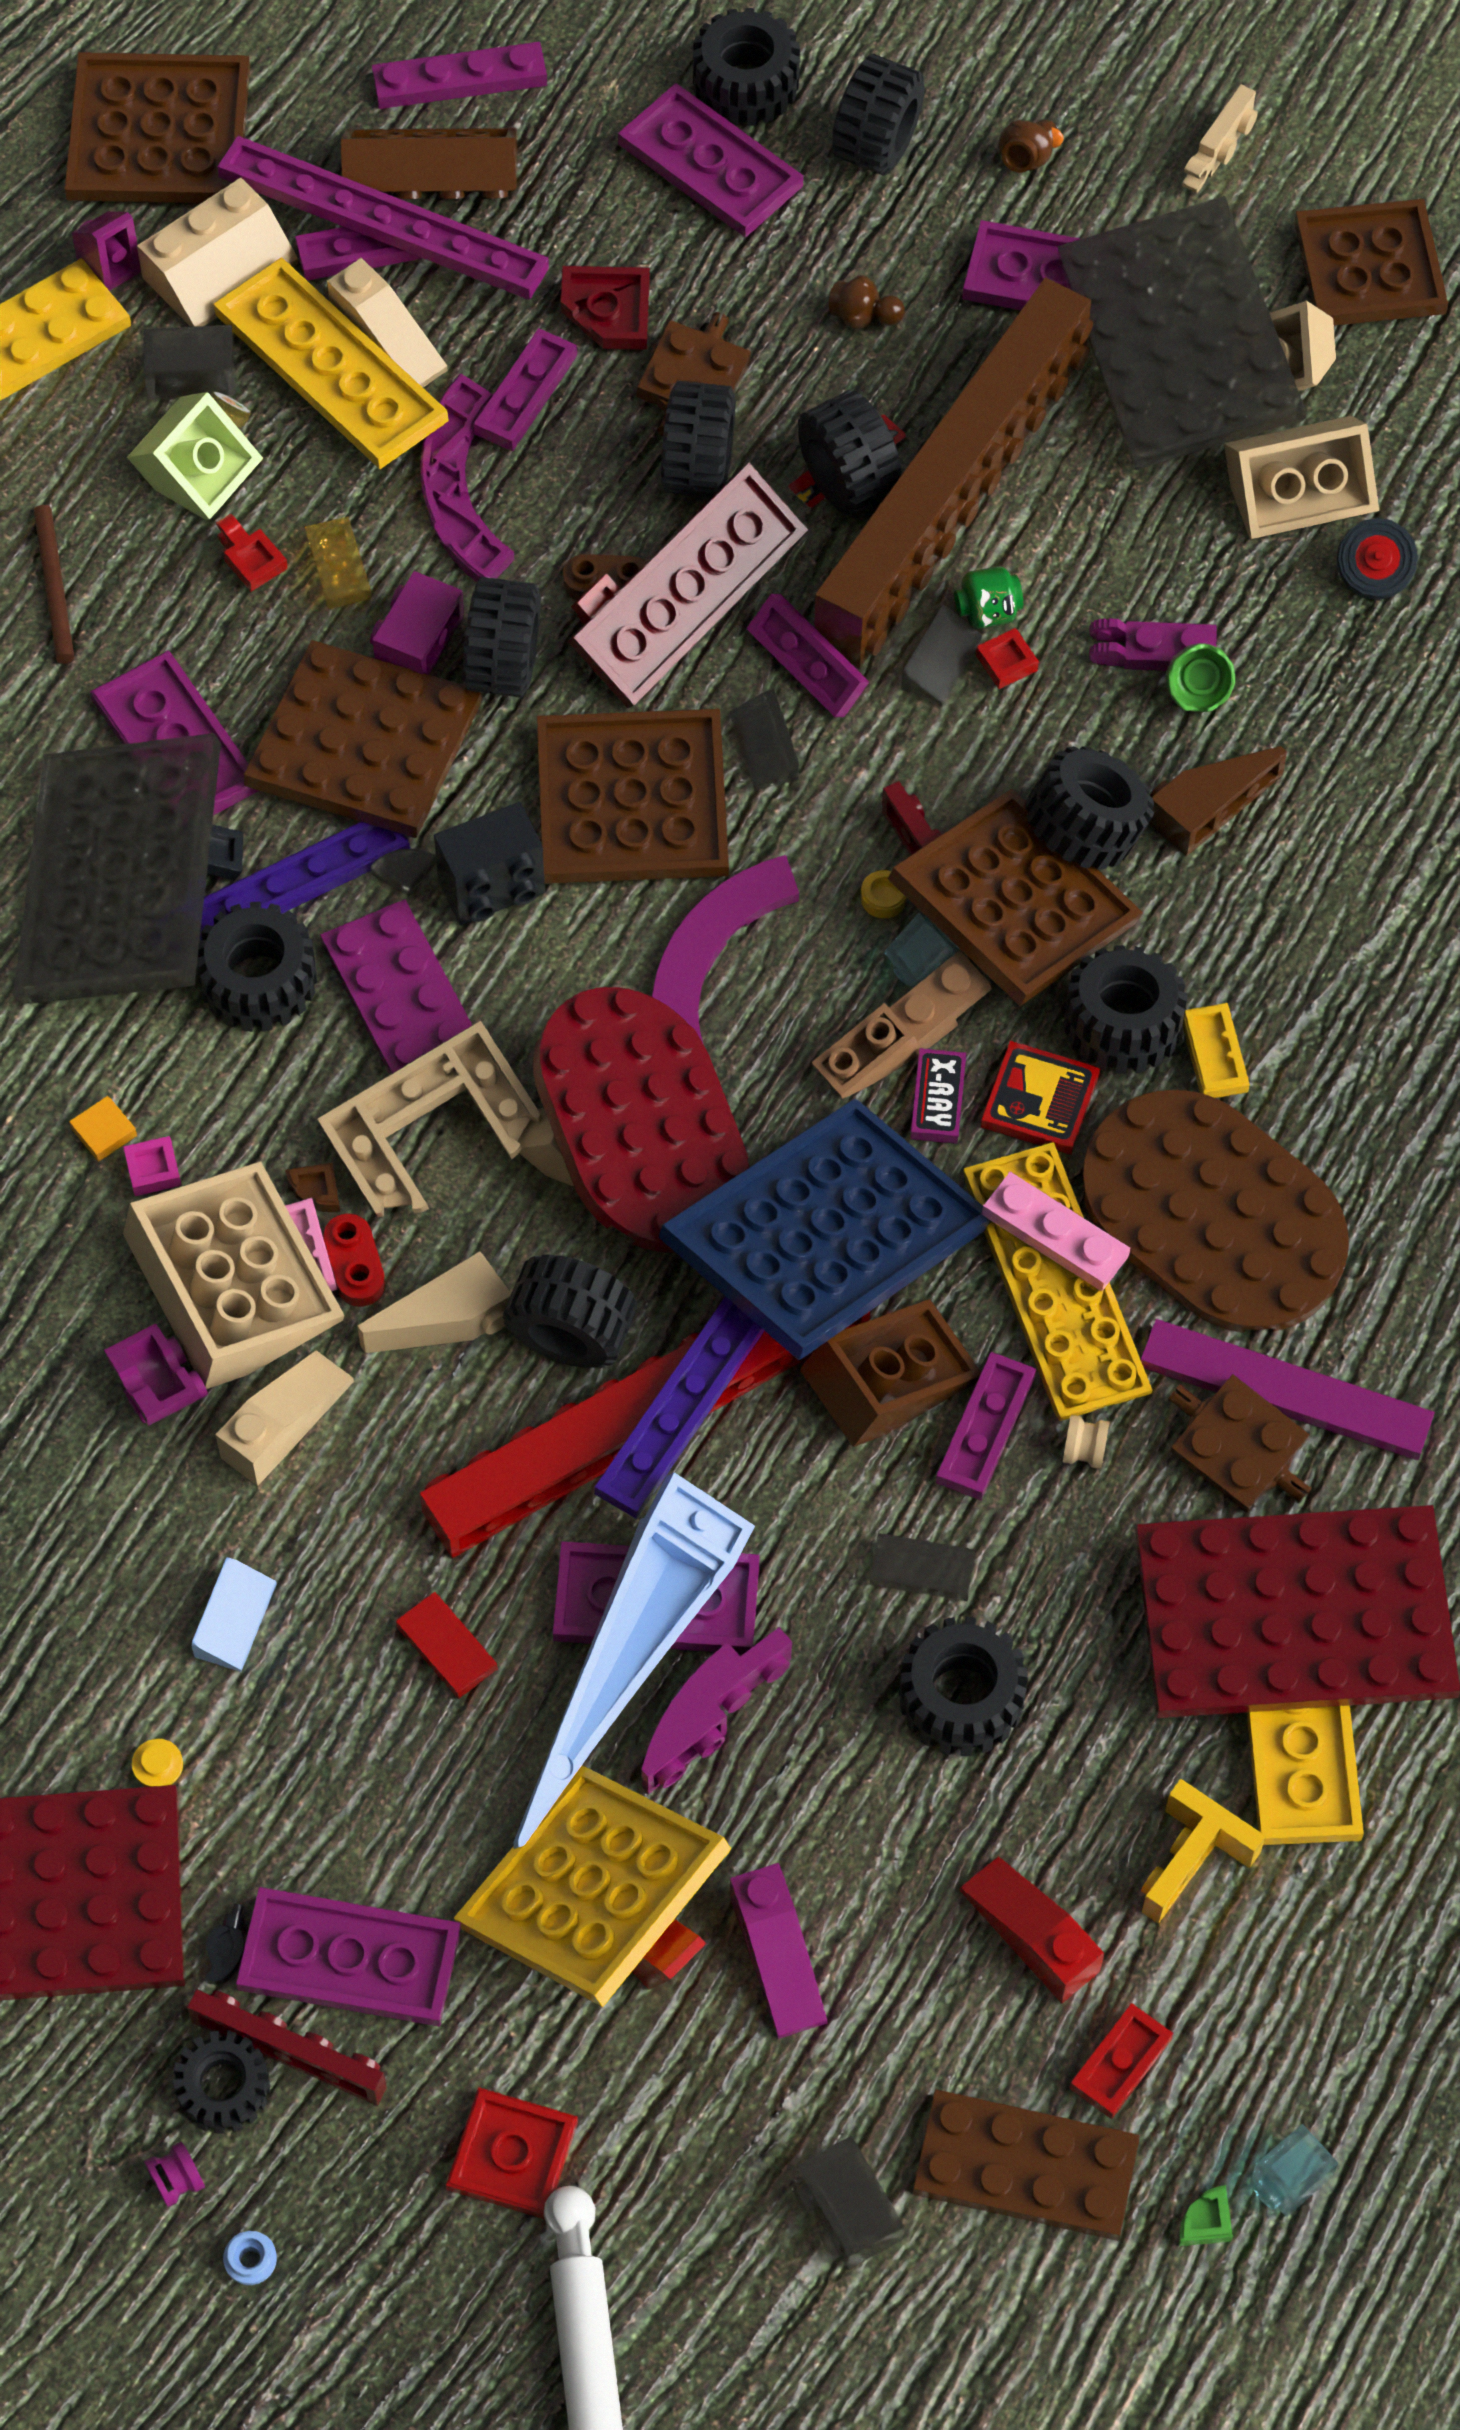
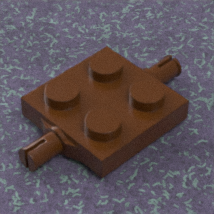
M720 312L712 314L705 331L695 330L670 320L637 387L636 397L656 404L666 412L670 392L677 380L731 386L735 393L749 364L751 351L721 338L730 321L725 314L722 315L719 321ZM666 414L660 426L657 429L658 433L662 437L664 434Z
M1234 1374L1230 1376L1215 1395L1207 1398L1204 1402L1185 1389L1182 1384L1170 1395L1168 1401L1190 1416L1187 1429L1173 1444L1170 1452L1248 1513L1263 1494L1274 1489L1276 1486L1296 1500L1298 1504L1309 1494L1312 1487L1308 1486L1289 1470L1293 1457L1308 1441L1310 1434Z

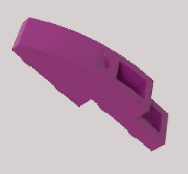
M780 1627L741 1657L727 1642L709 1657L683 1685L661 1718L648 1746L642 1766V1787L648 1794L660 1785L662 1788H668L685 1773V1766L699 1755L702 1758H706L718 1750L724 1743V1736L727 1734V1716L724 1711L727 1710L728 1713L735 1712L749 1700L752 1694L751 1690L764 1680L767 1683L774 1682L787 1671L790 1666L792 1641Z

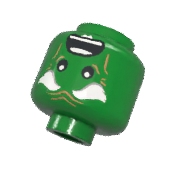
M1002 566L967 572L962 578L961 589L954 591V602L958 616H966L970 625L975 629L1010 624L1016 618L1017 611L1022 610L1024 605L1023 592L1018 576L1016 574L1010 575L1009 571Z

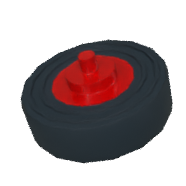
M1373 518L1361 521L1347 531L1338 546L1336 563L1339 576L1349 590L1362 598L1380 600L1393 597L1407 587L1416 572L1418 554L1415 541L1404 527L1393 520Z

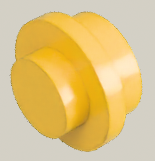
M151 1739L144 1742L136 1749L132 1758L134 1776L145 1787L172 1785L179 1778L183 1769V1759L180 1750L175 1744L165 1739Z

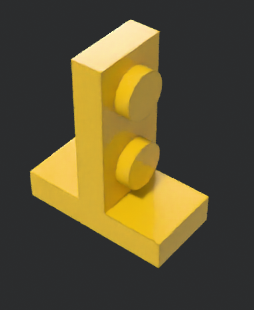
M1182 1779L1178 1781L1170 1792L1165 1812L1188 1827L1182 1830L1173 1843L1170 1853L1175 1856L1166 1869L1163 1870L1157 1866L1141 1889V1892L1146 1895L1142 1913L1158 1924L1215 1846L1250 1868L1260 1855L1266 1837Z

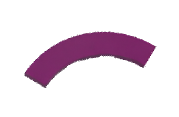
M460 373L439 401L447 409L449 421L423 439L420 460L421 487L427 515L441 545L453 561L470 578L478 582L481 577L497 579L514 561V551L502 543L488 529L479 514H476L469 498L465 470L467 455L475 435L474 423L493 394Z
M786 855L761 862L721 883L687 914L674 932L663 953L656 973L652 997L677 1012L696 1030L702 1043L703 1040L699 1026V1003L702 985L716 958L727 945V940L743 925L748 926L753 921L773 910L799 901V891Z

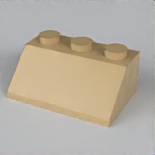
M239 178L137 245L142 278L195 332L217 318L213 306L215 302L282 257L292 267L299 263L296 253L269 205L242 178Z
M1353 416L1224 443L1230 487L1248 536L1251 539L1379 511L1368 425Z

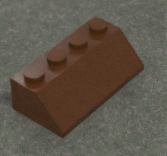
M517 128L346 129L341 138L342 177L381 192L396 191V198L398 199L422 198V191H439V198L445 199L464 198L465 191H482L483 198L508 197V191L516 190Z

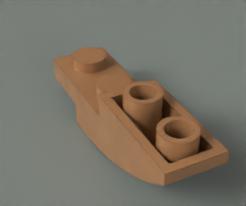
M959 950L891 1007H888L885 1003L882 1004L816 1058L812 1064L842 1099L859 1092L919 1055V1048H930L958 1026L956 1018L992 990L990 982Z

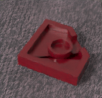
M562 266L561 312L603 349L647 350L650 268Z

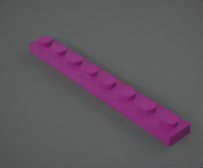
M241 136L236 137L217 166L219 178L232 183L242 178L259 194L528 300L531 299L549 269V258Z

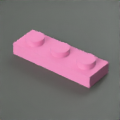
M1012 1172L1008 1173L983 1205V1216L1100 1291L1104 1290L1129 1257L1130 1247Z

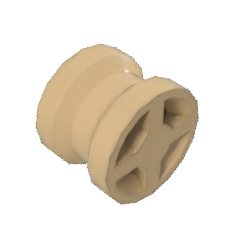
M1071 1415L1063 1463L1073 1464L1079 1460L1088 1462L1092 1468L1102 1469L1110 1421L1099 1420L1093 1424L1084 1422L1081 1416Z

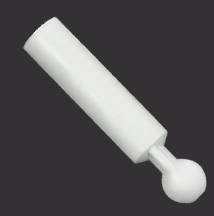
M563 2186L555 2190L545 2202L544 2218L549 2229L556 2235L559 2260L550 2266L568 2426L569 2430H623L603 2265L600 2258L591 2255L588 2231L595 2221V2205L592 2198L583 2189L576 2186Z

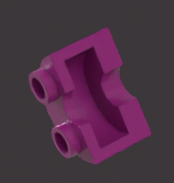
M156 1323L104 1350L111 1368H114L126 1389L123 1391L141 1422H146L147 1426L208 1395L206 1387L196 1370L187 1373L185 1368L180 1366L186 1363L187 1360L175 1337L172 1336L166 1340Z

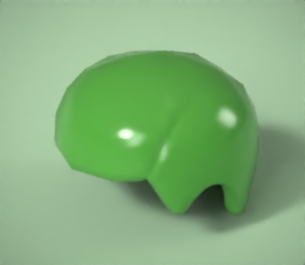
M1196 643L1186 646L1172 657L1166 670L1167 690L1174 702L1185 711L1210 712L1217 709L1219 705H1222L1229 699L1236 683L1234 664L1222 649L1210 644Z

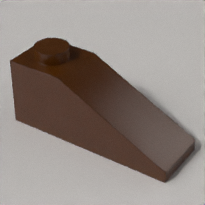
M1282 746L1185 770L1171 782L1168 780L1162 781L1150 795L1154 801V807L1152 808L1154 814L1149 824L1187 857L1283 776L1287 751Z

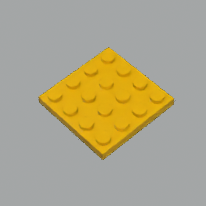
M581 1765L526 1844L514 1849V1846L456 1914L454 1920L460 1922L463 1931L603 2007L728 1854L731 1847L723 1836Z

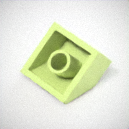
M208 392L181 396L127 456L154 490L205 520L210 519L263 459Z

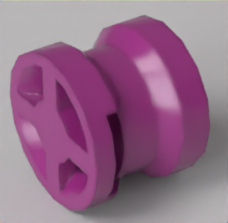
M182 2141L172 2145L170 2152L161 2158L152 2156L144 2160L148 2173L167 2208L177 2203L179 2195L187 2191L196 2193L205 2188L202 2178ZM159 2167L162 2168L172 2188L170 2192L167 2191L156 2170Z

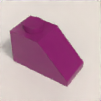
M107 211L94 220L84 222L79 229L72 232L76 259L82 258L109 291L141 273L134 221L128 212Z

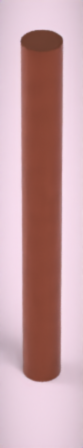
M39 505L34 508V517L56 660L59 663L66 664L74 660V651L52 509L48 505Z

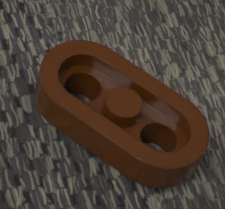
M577 555L571 558L564 566V589L571 598L577 600L599 577L608 574L616 585L621 588L631 578L624 576V574H635L646 561L636 556ZM581 572H592L589 575L579 574Z

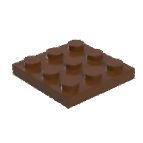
M1424 199L1296 211L1294 224L1312 305L1333 318L1334 326L1446 314L1448 300Z

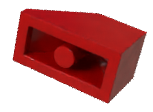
M674 1919L633 1969L632 1973L650 1990L671 1980L706 1942L699 1935Z

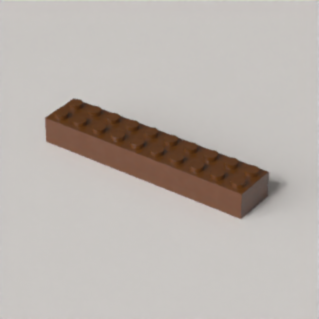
M1046 277L1043 279L815 594L814 627L852 665L861 668L870 654L876 656L880 652L886 641L889 627L893 622L898 624L902 621L908 611L910 598L916 590H924L931 579L934 564L939 557L945 559L950 554L959 529L962 526L968 527L972 523L979 508V501L984 494L990 496L995 491L1004 466L1007 462L1013 464L1017 460L1024 445V438L1029 431L1035 433L1039 429L1045 418L1046 408L1052 400L1057 402L1062 397L1068 384L1069 375L1073 370L1080 371L1086 363L1090 353V347L1086 346L1087 338L1093 327V320L1089 319L1091 299Z

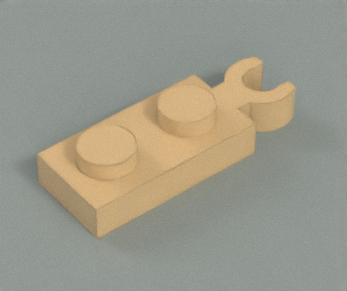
M1242 84L1238 87L1200 141L1197 154L1191 157L1186 164L1184 172L1188 175L1182 182L1183 187L1198 193L1207 177L1213 175L1220 163L1226 165L1230 161L1236 149L1237 139L1241 133L1247 135L1256 121L1257 111L1253 110L1256 91Z

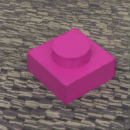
M170 1136L123 1146L135 1196L182 1186Z

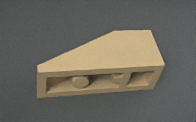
M362 258L327 281L329 301L423 388L448 371L447 364L390 285Z
M480 1251L357 1325L360 1346L365 1353L470 1341L484 1333H496L505 1327L503 1313L511 1292Z
M317 1350L249 1398L216 1433L221 1459L256 1486H259L354 1382L353 1377Z

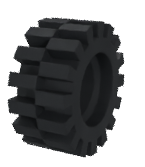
M219 2031L209 2032L210 2039L203 2041L201 2036L193 2039L194 2047L191 2050L185 2046L181 2051L180 2056L182 2060L180 2063L175 2062L173 2070L175 2074L173 2086L180 2108L183 2109L185 2117L191 2123L195 2120L198 2128L207 2131L208 2127H213L216 2134H225V2127L232 2126L234 2132L243 2129L242 2122L248 2120L250 2124L258 2118L256 2111L259 2108L264 2110L267 2104L266 2093H270L269 2074L259 2048L255 2049L251 2040L245 2036L243 2040L238 2039L236 2032L227 2031L226 2037H220ZM219 2064L235 2067L242 2076V2083L238 2092L225 2100H215L208 2097L201 2087L205 2073L213 2066Z

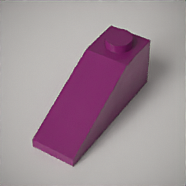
M776 1863L731 1877L730 1900L778 2039L827 2024L828 2020L797 1913L780 1864Z

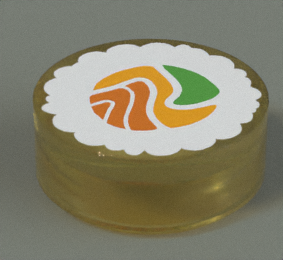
M212 391L210 396L232 422L239 428L244 427L252 412L229 396Z

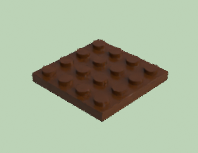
M78 52L65 181L66 200L203 203L232 184V182L219 178L217 166L236 137L241 136L245 138L250 77L249 56Z
M311 640L244 773V786L417 838L482 703V692L468 691L465 685L425 673L420 674L405 667Z
M720 709L537 716L541 837L545 884L729 876Z
M1011 788L893 867L887 879L1021 1006L1078 966L1086 956H1092L1095 954V951L1102 949L1137 924L1143 912L1095 867H1081L1074 861L1070 863L1064 860L1057 852H1052L1048 849L1046 843L1038 839L1033 832L1035 827L1028 823L1026 816L1029 812L1025 810L1026 801Z

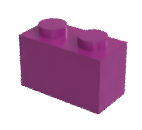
M413 571L406 585L401 584L395 590L391 600V610L385 620L379 619L376 622L370 636V644L373 645L375 659L405 667L420 674L430 675L464 617L463 591Z

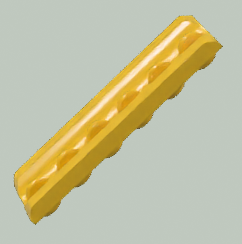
M1054 1142L963 1169L968 1192L981 1205L987 1202L1008 1173L1012 1172L1083 1217ZM991 1222L984 1231L1058 1420L1063 1421L1069 1419L1071 1415H1083L1109 1405L1123 1403L1152 1394L1153 1390L1110 1282L1103 1291H1100L999 1225Z

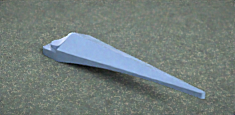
M676 1473L666 1476L646 1516L640 1519L513 1842L514 1849L526 1844L573 1776L645 1679L733 1569L755 1527Z

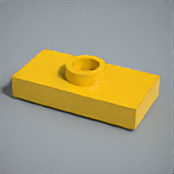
M1228 1003L1185 1010L1182 1027L1200 1093L1214 1098L1248 1093L1250 1084Z

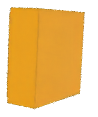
M106 1096L69 1121L71 1130L98 1162L137 1137L136 1128L109 1096Z

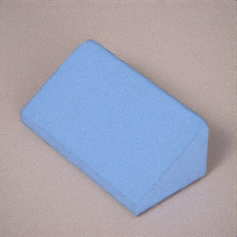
M227 1557L192 1640L191 1646L194 1657L241 1672L276 1587V1581L237 1560Z

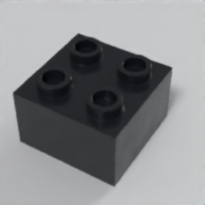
M521 802L434 834L438 882L460 926L471 921L481 922L487 920L497 911L515 904H528L539 895L545 893L543 845Z

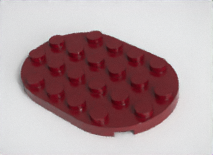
M601 987L583 991L567 999L547 1020L540 1038L535 1044L533 1074L539 1097L576 1192L590 1213L607 1229L612 1225L623 1234L635 1239L633 1245L657 1252L675 1253L658 1238L662 1225L749 1168L748 1156L743 1140L704 1044L696 1030L669 1006L649 995L627 988Z

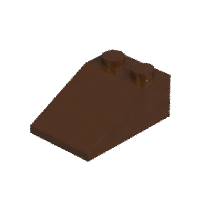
M930 1299L842 1330L816 1348L800 1369L852 1447L891 1433L978 1382L982 1373Z

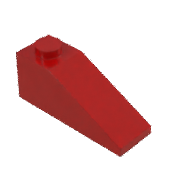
M999 1856L960 1887L961 1893L1061 2004L1100 1973L1104 1952L1070 1914Z

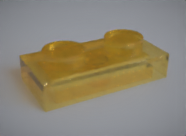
M349 517L305 526L307 542L327 608L331 609L372 599L371 588Z

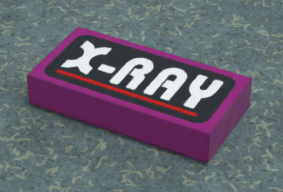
M919 1048L910 1139L958 1144L966 1064L965 1052Z

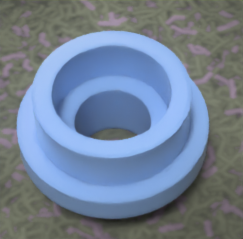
M245 2231L235 2235L228 2242L224 2250L223 2262L228 2275L234 2281L243 2285H255L263 2282L272 2274L276 2266L277 2254L272 2241L266 2235L257 2231ZM249 2251L257 2252L260 2255V2260L254 2267H245L241 2264L242 2256Z

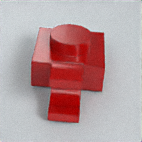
M231 513L216 522V526L222 531L217 535V538L227 549L224 551V560L250 592L288 569L287 559L261 529L248 535Z

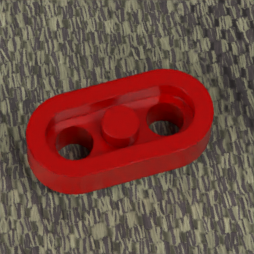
M338 1215L328 1222L323 1233L338 1293L346 1303L352 1306H369L378 1301L385 1290L384 1271L371 1228L367 1221L358 1215ZM344 1231L355 1233V1236L351 1239L346 1240L339 1237ZM358 1272L368 1275L363 1281L352 1279V1276Z

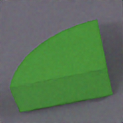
M1226 2185L1207 2190L1190 2205L1180 2225L1179 2246L1232 2241L1233 2235Z

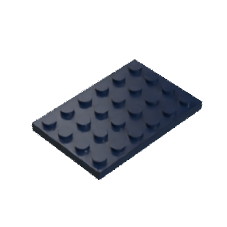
M855 1098L663 1224L658 1238L796 1359L801 1360L980 1235L992 1221L982 1215L983 1205Z

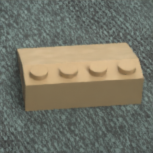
M261 1161L130 1203L123 1235L193 1369L199 1374L206 1389L247 1376L343 1321L345 1315Z

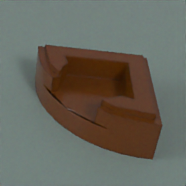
M333 1162L285 1170L289 1188L299 1201L312 1198L315 1210L333 1213L340 1212Z

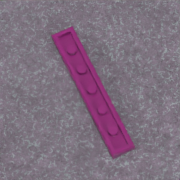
M1156 1319L1141 1357L1144 1369L1215 1393L1234 1374L1287 1417L1418 1461L1435 1414L1434 1411Z

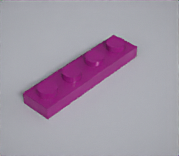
M540 42L372 65L379 109L547 86V73Z

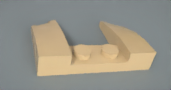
M481 1021L317 1119L325 1135L377 1217L384 1216V1208L412 1205L414 1213L424 1212L429 1209L386 1140V1137L464 1090L468 1092L511 1159L516 1157L522 1149L521 1144L517 1140L531 1120L538 1123L541 1121L542 1116Z

